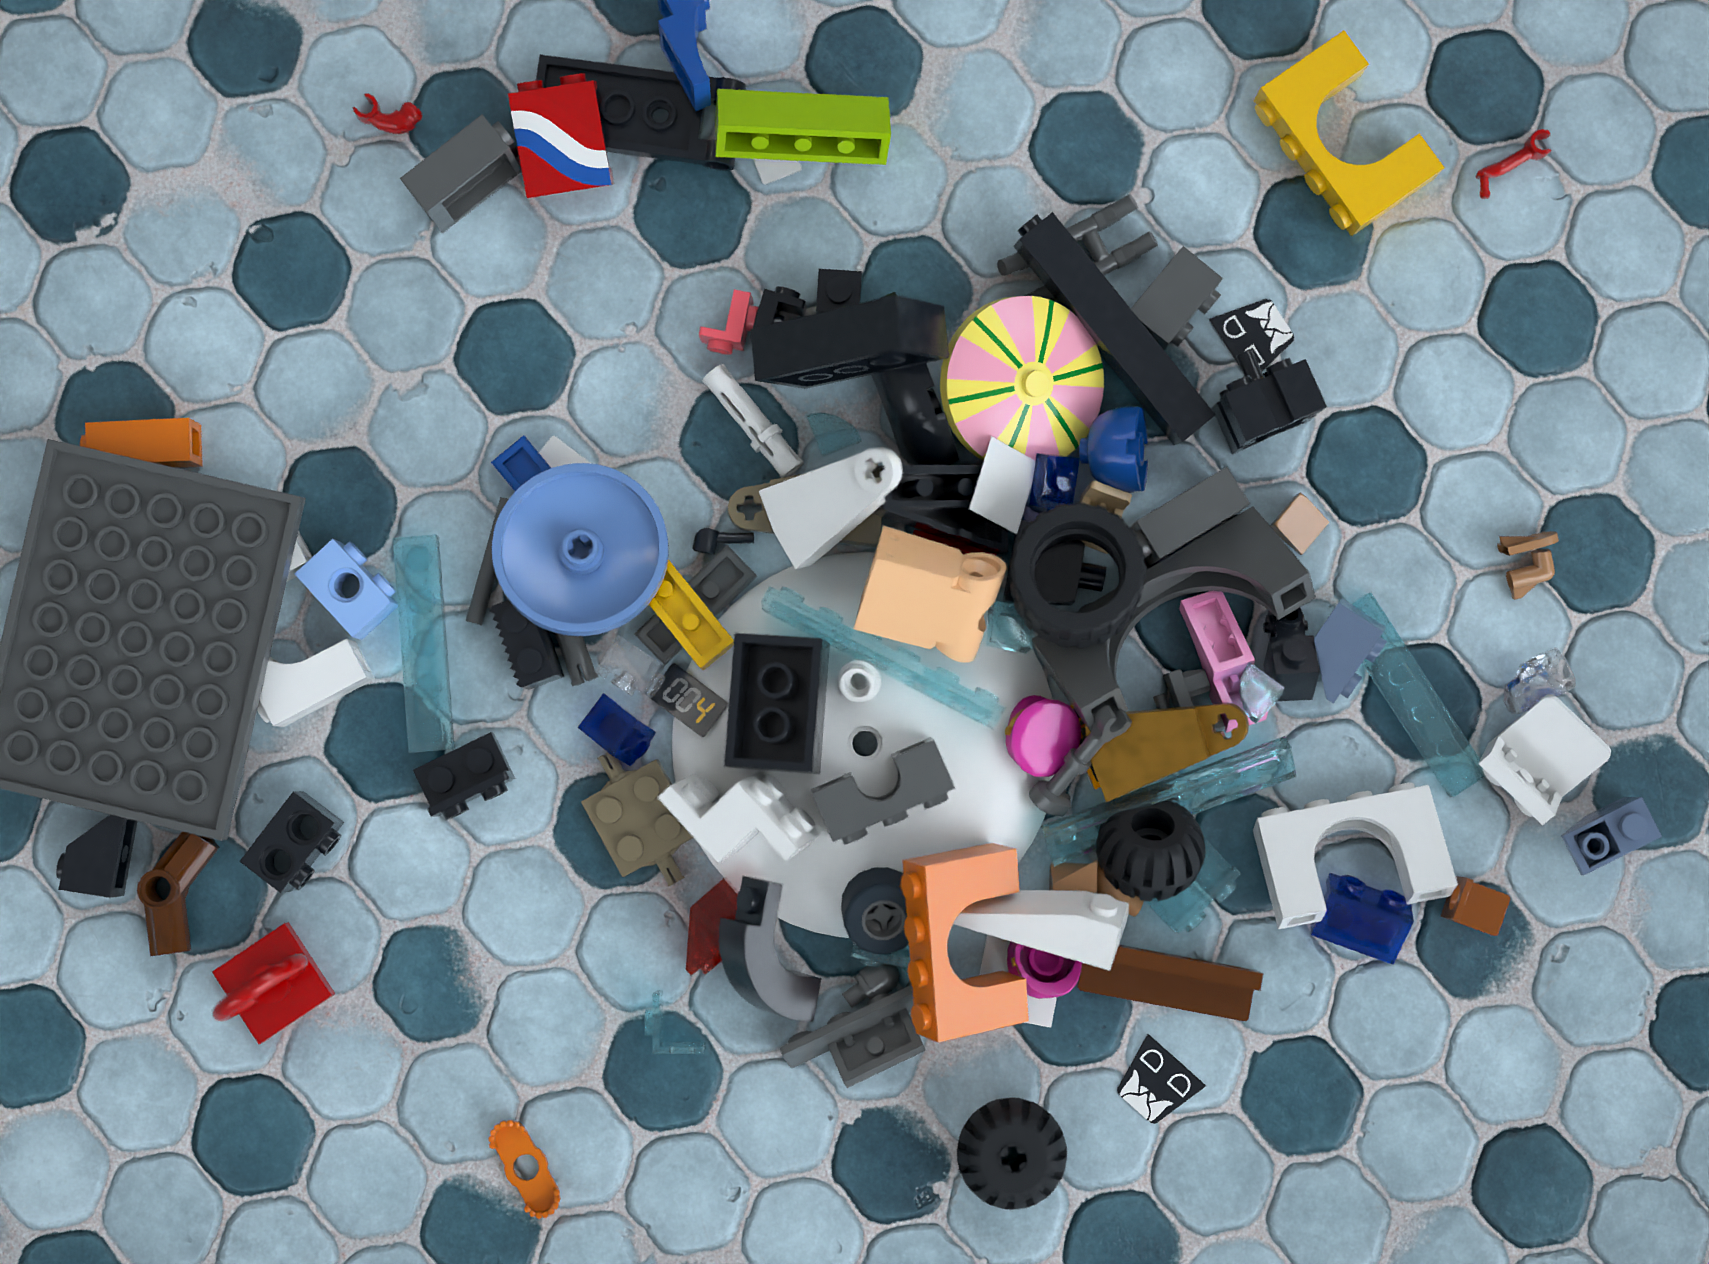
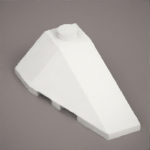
M1020 890L1018 893L983 899L970 904L962 910L953 924L1111 970L1127 922L1129 903L1116 900L1106 894H1095L1088 891Z

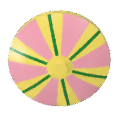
M1013 296L992 301L977 309L966 318L948 344L949 358L943 359L940 374V394L943 410L948 424L958 440L968 451L984 461L992 436L1037 461V469L1050 466L1070 455L1080 445V439L1086 438L1089 434L1090 426L1099 414L1104 391L1103 365L1098 347L1078 317L1061 304L1046 298Z

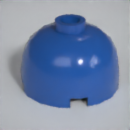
M1123 406L1110 409L1093 421L1089 429L1088 438L1080 439L1079 452L1081 464H1089L1091 475L1097 482L1127 493L1145 490L1148 460L1144 461V444L1148 445V435L1143 408Z

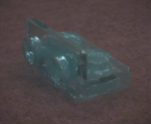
M1205 837L1206 852L1204 864L1195 881L1177 896H1172L1170 899L1157 901L1156 898H1153L1152 901H1145L1162 921L1176 933L1181 932L1183 929L1187 933L1191 932L1205 919L1207 915L1203 910L1214 899L1220 903L1238 887L1234 880L1241 872L1235 866H1231Z

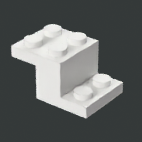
M761 771L738 782L720 800L717 798L719 793L715 786L704 777L698 778L696 774L670 785L658 797L718 864L741 850L759 832L786 861L806 848L819 836L813 828L815 822L812 817L801 807L797 806L794 808L783 796L785 789L780 782L772 775H764Z

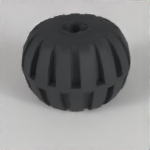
M1139 796L1122 802L1106 816L1097 834L1096 854L1100 868L1104 870L1106 879L1116 890L1119 888L1122 894L1131 898L1139 896L1142 901H1152L1153 898H1156L1157 901L1170 899L1172 896H1177L1195 881L1204 864L1206 851L1200 825L1185 807L1168 798L1164 801L1161 800L1160 796H1149V799Z
M1009 1097L988 1102L969 1117L959 1135L957 1145L959 1171L971 1192L991 1206L1016 1210L1036 1205L1055 1190L1065 1171L1067 1146L1064 1134L1054 1117L1042 1106L1032 1101ZM1011 1146H1016L1018 1153H1024V1156L1018 1158V1164L1014 1166L1009 1165L1008 1160H1001V1157L1008 1154L1007 1148Z

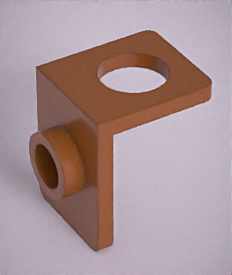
M1455 876L1458 885L1452 894L1446 898L1440 917L1489 935L1497 936L1510 902V896L1474 883L1472 879L1467 877Z

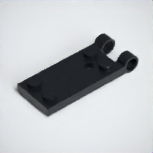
M540 54L536 80H542L544 88L560 86L559 77L585 73L586 81L594 80L597 82L598 90H596L606 152L700 164L704 167L721 171L734 169L735 158L716 157L715 140L700 139L705 108L695 111L674 72ZM709 77L711 104L715 106L717 89L746 90V84L742 81L725 77ZM658 109H664L669 114L668 119L663 123H657L653 120V114Z

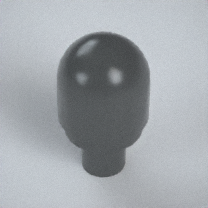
M876 959L858 971L859 974L854 977L857 983L842 993L850 1007L853 1008L867 997L871 1000L877 995L889 993L899 982L900 974L898 967L889 959Z

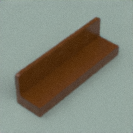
M1119 945L1111 970L1082 962L1077 987L1080 991L1247 1021L1250 1015L1254 990L1261 991L1264 973L1248 968Z

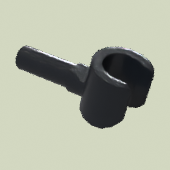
M703 528L695 534L692 549L696 552L715 555L718 542L723 544L754 543V533H726Z

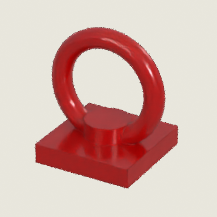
M289 922L282 924L212 971L227 995L213 1007V1018L216 1021L224 1022L240 1015L258 1044L264 1043L335 995L332 987Z

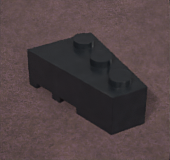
M884 465L876 466L871 471L874 478L881 477L880 473L885 470ZM902 465L900 482L884 496L886 502L872 513L993 553L1008 552V530L969 509L982 465Z

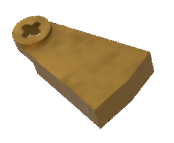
M1232 703L1129 711L1126 714L1132 721L1130 727L1121 735L1114 737L1109 742H1105L1092 757L1091 763L1105 800L1108 802L1238 745L1248 733L1249 720L1243 709ZM1226 713L1228 720L1236 719L1238 727L1231 730L1232 737L1226 738L1223 731L1216 732L1214 724L1220 721V714ZM1085 725L1086 736H1088L1091 732Z

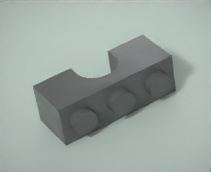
M932 737L891 754L898 771V778L894 788L884 796L872 797L864 794L857 787L851 772L811 789L813 798L833 842L842 839L844 845L852 843L868 835L866 828L881 821L884 827L896 824L908 817L906 810L923 804L924 808L928 809L949 799L947 792L954 790L955 786Z

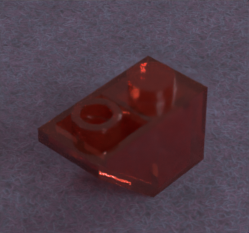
M727 877L723 878L690 907L685 970L691 976L699 969L706 975L721 962L719 950L720 917L735 919L736 900L739 892Z

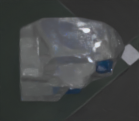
M1551 648L1520 664L1516 676L1505 685L1503 702L1508 711L1513 715L1522 713L1532 708L1547 694H1553L1558 697L1575 688V677L1566 658L1557 648Z

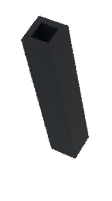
M1053 212L1043 220L1037 214L1017 230L1022 237L1013 247L1059 304L1069 309L1078 317L1095 341L1100 355L1173 445L1184 442L1216 415Z

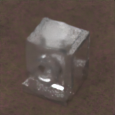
M619 635L594 670V672L604 678L610 672L613 673L615 676L611 683L633 696L636 690H639L653 698L666 678L661 674L665 665Z

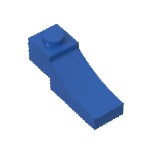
M658 0V9L663 19L658 20L660 47L695 111L711 106L710 79L703 67L697 48L699 32L707 29L706 11L710 9L709 0Z

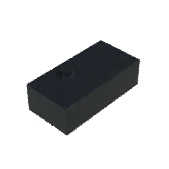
M900 295L888 296L750 329L755 381L802 389L949 358L944 306Z

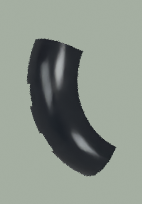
M892 292L890 294L883 296L882 298L897 294L896 292ZM926 363L872 375L899 453L907 463L913 465H947L960 460L945 413L942 412L934 389L931 388L935 385Z

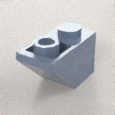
M1343 598L1314 638L1325 696L1333 704L1340 694L1348 699L1362 679L1360 675L1355 673L1364 659L1373 663L1387 643L1386 640L1380 637L1386 627Z
M1623 797L1586 815L1563 833L1561 837L1580 874L1584 876L1662 837L1642 797Z

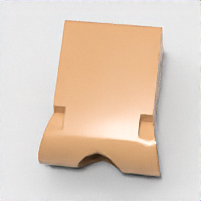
M883 526L861 595L854 630L927 649H932L936 646L941 653L950 659L964 663L972 662L977 655L986 630L984 614L994 604L1007 571L1006 563L1001 558L987 553L963 555L959 549Z

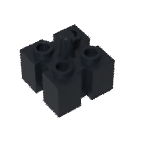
M1249 349L1236 356L1244 377L1226 385L1227 389L1219 393L1220 401L1212 407V410L1216 414L1215 417L1231 453L1235 454L1267 438L1309 422L1317 416L1316 414L1323 411L1327 405L1306 359L1293 364L1291 359L1287 358L1267 367V372L1262 373L1253 351Z

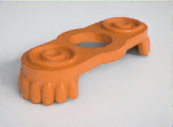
M504 1120L500 1124H496L490 1132L491 1136L488 1140L491 1143L489 1147L496 1149L505 1165L504 1171L507 1179L520 1192L526 1203L524 1211L529 1213L531 1217L536 1216L537 1219L541 1217L547 1218L559 1207L561 1197L560 1190L548 1170L546 1155L535 1146L526 1128L518 1121ZM524 1154L533 1156L539 1165L537 1175L529 1180L518 1177L514 1170L516 1159Z

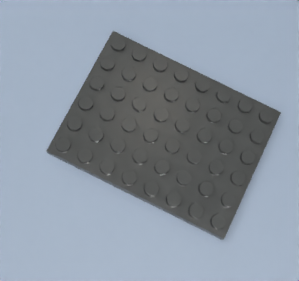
M47 439L0 642V788L216 840H227L306 498Z

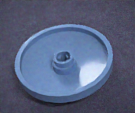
M573 463L553 467L525 482L513 493L503 507L497 519L492 539V559L495 573L503 592L514 608L539 627L570 636H589L608 632L626 624L639 615L658 592L666 573L669 557L668 536L664 519L649 493L639 483L624 473L610 467L590 463Z

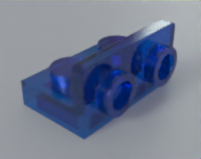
M1329 873L1326 880L1327 892L1324 896L1327 911L1322 921L1311 924V935L1393 965L1414 923L1411 904H1407L1405 897L1396 891L1388 889L1380 891L1365 885L1363 881L1354 876L1343 875L1341 877Z

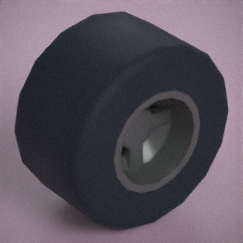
M873 867L860 872L848 882L842 894L841 911L843 923L849 939L860 949L873 954H891L904 949L909 944L904 931V923L907 918L906 899L901 889V877L904 873L889 867Z

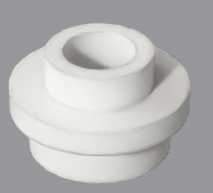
M865 659L848 661L842 666L837 677L840 692L853 702H866L873 699L879 692L882 683L878 668L872 662ZM856 673L865 675L868 683L865 685L856 684L853 680V675Z

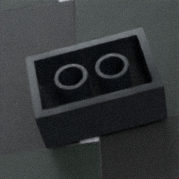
M734 634L724 766L737 769L820 774L830 650L829 642L823 638Z

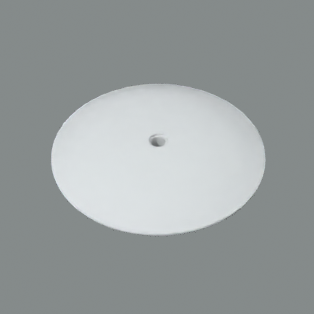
M875 552L839 553L821 557L812 566L799 569L791 566L749 590L730 606L718 620L733 639L735 633L823 638L830 643L820 774L737 769L724 766L733 647L704 671L699 668L693 659L686 671L728 702V706L707 735L701 737L676 717L673 719L672 758L676 782L693 774H696L698 778L704 777L715 786L719 793L717 798L720 800L743 779L759 771L764 775L770 774L785 789L783 796L794 808L797 806L801 807L812 817L815 822L813 828L819 834L813 842L788 861L759 832L741 850L719 864L701 846L710 862L738 891H740L742 876L756 877L783 884L777 914L778 918L816 933L849 938L843 923L841 911L842 894L848 882L860 872L873 867H889L903 873L904 859L989 843L1016 848L1017 862L1019 863L1032 844L1046 814L1031 801L1029 791L1039 780L1050 781L1054 776L1035 777L1023 771L1010 757L1005 743V728L1008 726L1010 715L1019 701L1032 695L1052 699L1044 671L1031 645L1018 626L994 602L984 614L986 630L974 661L969 663L950 659L941 653L936 646L932 649H927L854 630L861 595ZM865 659L872 662L878 668L882 683L879 692L873 699L866 702H853L840 692L837 677L842 666L850 660ZM861 673L853 675V680L856 684L865 685L868 683L865 675ZM864 731L872 733L878 742L875 753L866 757L858 755L852 746L854 737ZM932 737L955 786L954 790L947 792L949 799L928 809H925L923 804L906 810L908 817L896 824L884 827L881 821L866 828L868 835L852 843L844 845L842 839L833 842L813 798L811 789L851 772L857 787L864 794L872 797L884 796L894 788L898 778V771L891 754Z

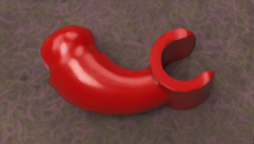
M369 93L364 94V97L373 105L371 112L363 114L353 106V111L359 121L364 124H371L381 131L392 134L407 133L416 128L415 124L422 119L421 111L411 102H404L399 111L395 110L388 114L381 113L377 100Z

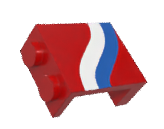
M585 73L559 77L560 86L544 88L542 80L518 83V92L508 94L527 198L614 184L612 169L608 164L596 95V90H598L597 82L594 80L586 81Z

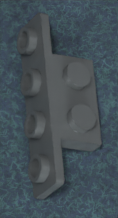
M911 982L907 983L906 988L891 995L884 993L875 996L868 1001L866 1007L853 1013L843 1012L835 1015L828 1021V1025L813 1032L803 1031L795 1034L788 1040V1044L779 1048L783 1058L790 1068H794L830 1051L842 1081L848 1088L926 1051L919 1034H916V1029L909 1014L914 1005Z

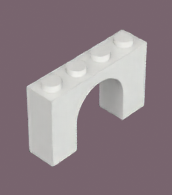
M299 531L287 582L297 577L294 573L312 558ZM344 639L298 663L283 664L270 656L257 711L266 723L271 721L273 726L285 727L375 680V677L357 642L350 639Z
M1403 783L1391 787L1388 793L1373 795L1371 791H1361L1349 795L1346 798L1347 801L1330 804L1328 799H1320L1305 804L1304 809L1288 812L1287 808L1279 807L1263 812L1261 814L1262 817L1256 820L1253 833L1278 929L1322 921L1327 908L1315 867V847L1326 836L1341 830L1363 831L1375 836L1385 844L1394 858L1407 904L1449 897L1458 884L1429 785L1415 787L1414 783Z

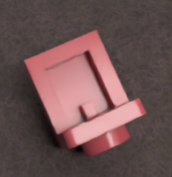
M734 289L725 331L700 327L699 337L702 343L708 344V350L726 355H731L733 349L744 351L747 333L750 329H753L759 308L753 306L754 301L751 292Z

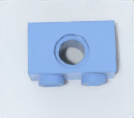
M332 539L294 574L353 638L363 640L400 606L392 597L396 590L380 573H377L374 577L363 566L367 558L352 542L349 541L344 545ZM356 576L360 583L359 591L355 596L345 598L342 593V584L346 578Z

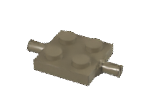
M614 749L605 753L606 755H601L597 759L603 766L610 781L605 784L601 791L581 801L620 874L622 877H625L641 867L657 864L668 887L682 880L685 877L680 872L672 855L675 854L682 844L694 837L658 799L672 785L659 759H655L638 770L625 772L614 753Z

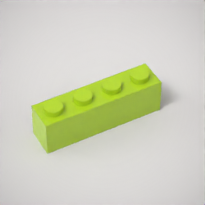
M717 89L715 113L716 157L886 165L891 139L888 97Z

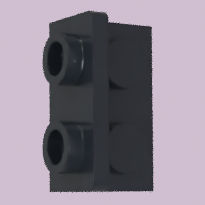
M494 732L479 737L413 770L430 805L427 809L430 816L437 817L443 814L445 821L468 811L467 802L481 795L486 802L507 792L506 783L516 779Z

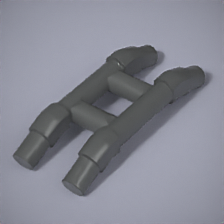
M1131 194L1066 228L1077 242L1083 240L1094 261L1093 263L1103 275L1128 265L1158 246L1154 235L1150 231L1112 251L1110 254L1104 246L1098 232L1115 224L1124 216L1138 209V205ZM1018 252L997 262L998 271L1002 276L1030 267ZM1046 286L1037 288L1035 291L1024 295L1042 297L1054 302L1057 301Z

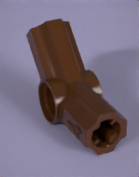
M182 831L153 870L145 873L140 878L137 885V894L145 908L150 956L191 951L185 898L191 884L220 848L214 839ZM161 877L166 878L171 886V892L165 900L160 898L156 892V883Z

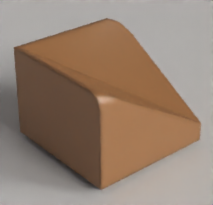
M1097 861L1090 864L1051 863L1049 891H1088L1097 893Z

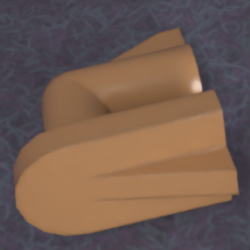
M1556 531L1541 532L1529 536H1499L1500 543L1497 546L1500 553L1510 556L1555 544L1559 541ZM1550 549L1531 551L1533 565L1506 572V579L1511 590L1512 599L1522 598L1538 583L1553 578L1555 568Z

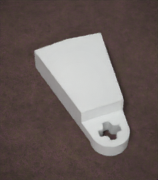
M885 447L872 448L759 490L772 529L794 568L799 569L812 566L886 502L884 496L894 489L901 480L902 465L900 459L892 450ZM876 463H883L885 470L880 473L881 477L874 478L871 471L876 468Z

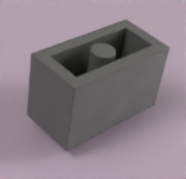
M1183 246L1132 306L1131 310L1163 350L1171 342L1178 347L1194 328L1188 322L1198 310L1205 315L1221 296L1215 289L1223 278Z

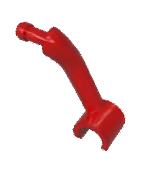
M1546 129L1537 130L1526 140L1524 148L1500 162L1479 170L1475 178L1480 179L1479 196L1481 199H1488L1490 196L1488 178L1504 175L1529 159L1540 160L1547 156L1552 150L1537 148L1535 140L1548 138L1551 135L1550 131Z

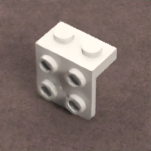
M1547 694L1488 743L1478 764L1482 767L1489 781L1497 786H1502L1514 797L1517 807L1525 815L1533 816L1543 825L1555 816L1564 795L1609 760L1611 749L1558 697L1553 694Z

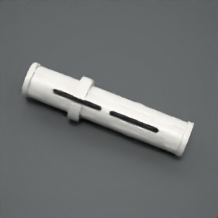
M724 364L718 365L703 378V383L714 393L729 414L752 440V448L756 452L761 451L781 478L791 476L804 464V461L799 458L780 435L782 433L781 428L777 424H771L750 396L733 378Z

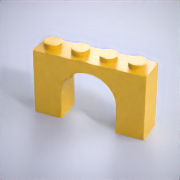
M1343 30L1262 86L1253 101L1256 104V114L1262 123L1267 127L1272 126L1281 138L1279 143L1285 155L1292 161L1297 160L1305 171L1304 178L1309 188L1316 195L1321 194L1331 207L1329 213L1335 224L1342 230L1347 229L1350 235L1353 236L1434 180L1445 167L1420 133L1383 159L1366 165H1354L1343 162L1334 157L1324 147L1317 131L1319 107L1360 78L1369 65L1348 34Z

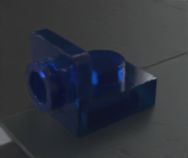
M1037 453L1029 505L1045 508L1047 512L1054 509L1057 505L1075 504L1077 501H1074L1080 458Z
M604 693L577 727L609 754L629 766H632L637 759L647 752L650 741L656 735V731L641 722Z

